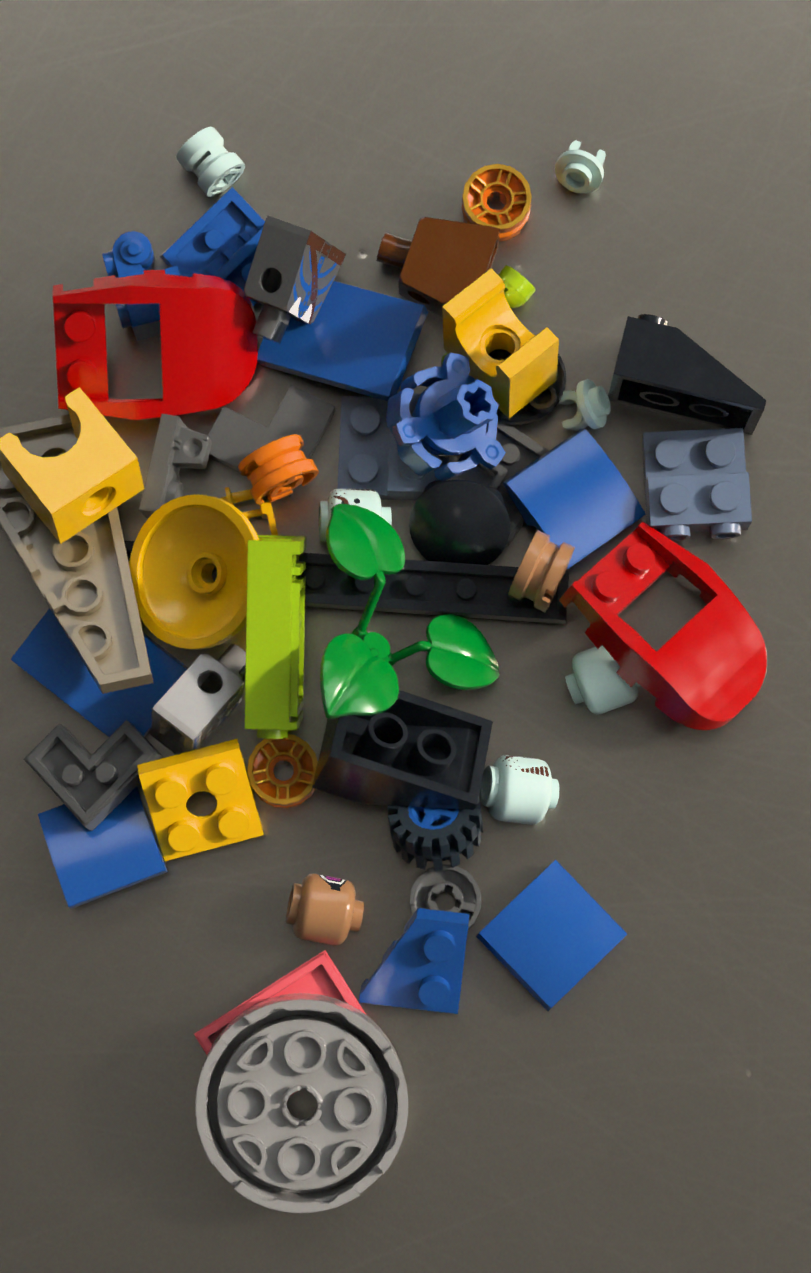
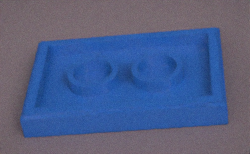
M333 281L314 322L306 324L290 318L281 344L263 338L258 350L257 362L265 367L388 401L390 397L398 392L428 315V310L424 305Z
M50 608L11 658L14 663L108 737L126 720L132 723L145 737L151 730L152 708L188 669L187 666L143 632L153 683L102 694Z

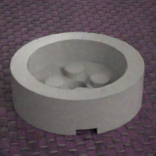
M293 993L269 998L253 1005L234 1018L223 1029L207 1054L200 1074L195 1100L199 1136L212 1165L214 1164L221 1175L244 1197L264 1207L290 1213L325 1211L339 1207L360 1196V1193L371 1186L392 1164L403 1141L408 1119V1092L404 1073L398 1055L385 1033L370 1017L352 1005L333 997L312 993ZM300 1089L311 1092L316 1097L318 1103L315 1113L305 1119L292 1116L286 1104L289 1096Z

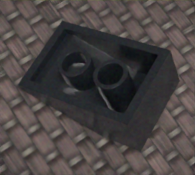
M640 314L638 318L627 317L608 393L609 401L720 428H743L745 434H753L765 409L766 399L680 329L667 326L668 322L665 319L650 314Z
M399 690L395 703L382 713L374 715H349L327 719L312 788L360 804L474 810L478 805L493 721Z

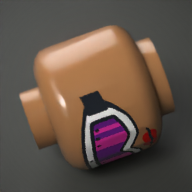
M309 874L302 880L301 884L293 883L286 912V923L293 925L295 936L301 940L338 946L346 940L349 931H359L363 917L364 902L355 900L356 893L352 882L319 874Z

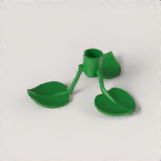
M337 504L333 506L326 530V542L332 560L340 570L355 579L367 580L373 577L374 587L358 626L351 634L346 633L334 637L324 649L320 668V688L325 717L333 719L349 715H374L388 710L395 703L399 694L398 678L392 666L398 661L418 652H428L426 656L428 672L437 681L448 687L472 690L492 684L500 675L496 657L481 631L465 618L452 614L438 616L426 627L428 641H418L395 653H390L389 642L383 635L376 632H367L366 629L385 585L384 574H396L404 567V547L395 529L378 514L356 505Z

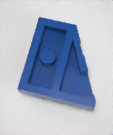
M417 908L405 924L401 937L394 940L384 953L382 963L369 980L366 978L362 983L359 1003L458 1014L470 914Z

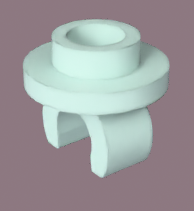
M575 140L570 144L569 150L559 156L555 164V175L558 181L568 190L580 194L591 193L599 188L603 180V163L606 153L599 149L595 157L586 151L579 150L581 142Z
M590 379L580 381L577 384L576 392L571 390L564 391L559 402L563 405H570L574 402L577 404V414L572 419L562 422L564 428L576 431L584 429L588 425L592 429L603 427L606 424V415L610 414L611 411L609 397L602 386H596Z

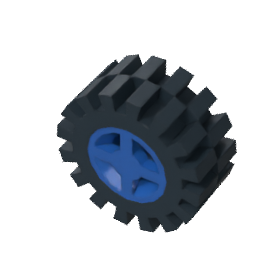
M480 799L474 810L388 805V821L393 847L397 853L401 851L402 859L408 864L415 858L417 868L425 870L429 861L433 862L434 871L443 870L442 861L449 860L452 868L460 865L459 854L469 859L474 854L473 845L479 847L482 841L483 823ZM440 820H444V823L440 825H434L438 824Z

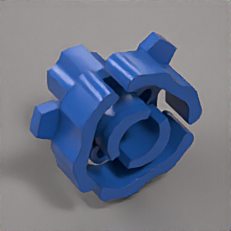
M450 352L445 356L441 367L434 366L418 371L402 381L401 391L388 400L386 423L387 428L396 440L398 455L419 476L434 470L435 477L438 480L446 481L475 468L479 463L489 469H493L499 464L506 453L496 440L498 423L496 412L499 404L494 400L492 387L478 379L475 380L469 375V358ZM417 386L428 387L421 393L411 417L409 404L414 393L413 389ZM428 452L434 455H463L457 462H449L440 467L442 461Z

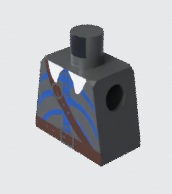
M267 215L244 288V296L263 306L252 333L281 344L290 318L306 324L313 323L346 254L308 229Z

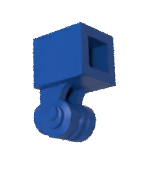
M136 231L120 235L115 241L113 249L110 252L102 253L108 276L115 275V278L144 274V270H151L155 262L149 239L144 234ZM178 265L162 269L165 270V274L180 276ZM159 303L116 304L122 328L132 326L137 341L161 335Z

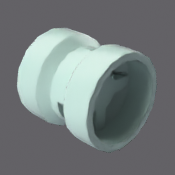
M214 127L204 128L189 138L176 156L178 162L186 171L196 174L198 186L208 197L216 196L229 188L238 180L245 169V164L238 155L228 152L224 148V139Z

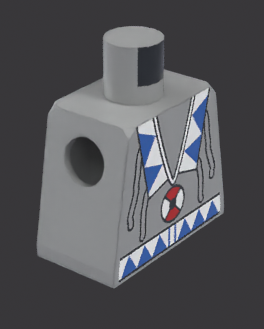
M230 644L218 660L203 652L152 708L151 736L174 754L206 747L242 701L244 682L241 678L246 673V652L235 644Z

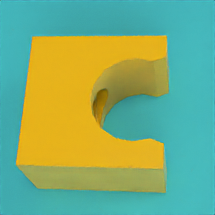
M491 268L442 306L444 350L448 354L451 352L469 358V375L475 380L478 379L492 387V395L499 404L498 408L508 418H511L556 382L559 339L548 327L534 335L519 321L505 298L504 281ZM497 349L507 350L511 353L505 360L493 359L488 354Z
M80 387L65 396L74 434L78 439L68 452L56 457H40L29 453L22 447L18 437L10 432L0 438V462L4 474L60 544L144 490L138 458Z

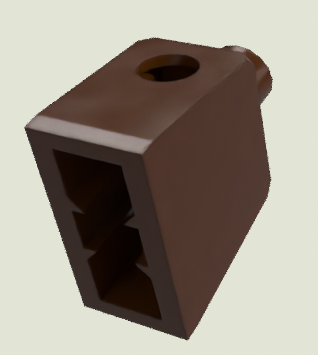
M422 217L418 222L412 241L385 233L379 247L377 261L402 269L398 282L399 294L414 303L424 305L427 310L443 317L442 306L491 269L499 246L500 229L493 226Z

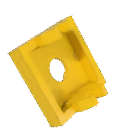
M238 738L137 765L138 775L164 862L264 835ZM202 791L212 794L217 800L213 812L206 816H195L188 811L186 803L191 795Z

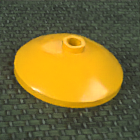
M207 495L181 496L158 508L147 519L136 537L131 551L129 566L140 619L151 633L167 644L183 649L196 650L215 647L231 639L246 624L248 540H259L247 517L234 505L220 498ZM216 567L217 577L214 582L212 579L213 569Z

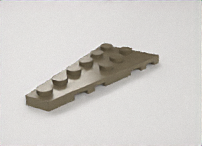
M69 414L0 428V438L10 432L18 437L23 448L29 453L40 457H56L66 453L78 440L75 437ZM0 462V528L101 693L104 694L153 683L118 508L116 507L60 544L4 474Z

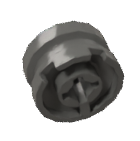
M443 864V870L434 871V867L428 868L416 879L410 891L411 914L413 915L417 908L439 910L435 899L440 893L448 892L454 896L455 906L447 911L470 914L469 930L475 924L481 910L482 895L477 881L468 871L458 866L452 868L451 865Z

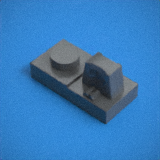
M163 413L161 415L139 511L147 519L165 503L183 496V483L179 482L180 477L178 476L180 468L205 469L207 466L212 440L208 435L188 429L179 416Z

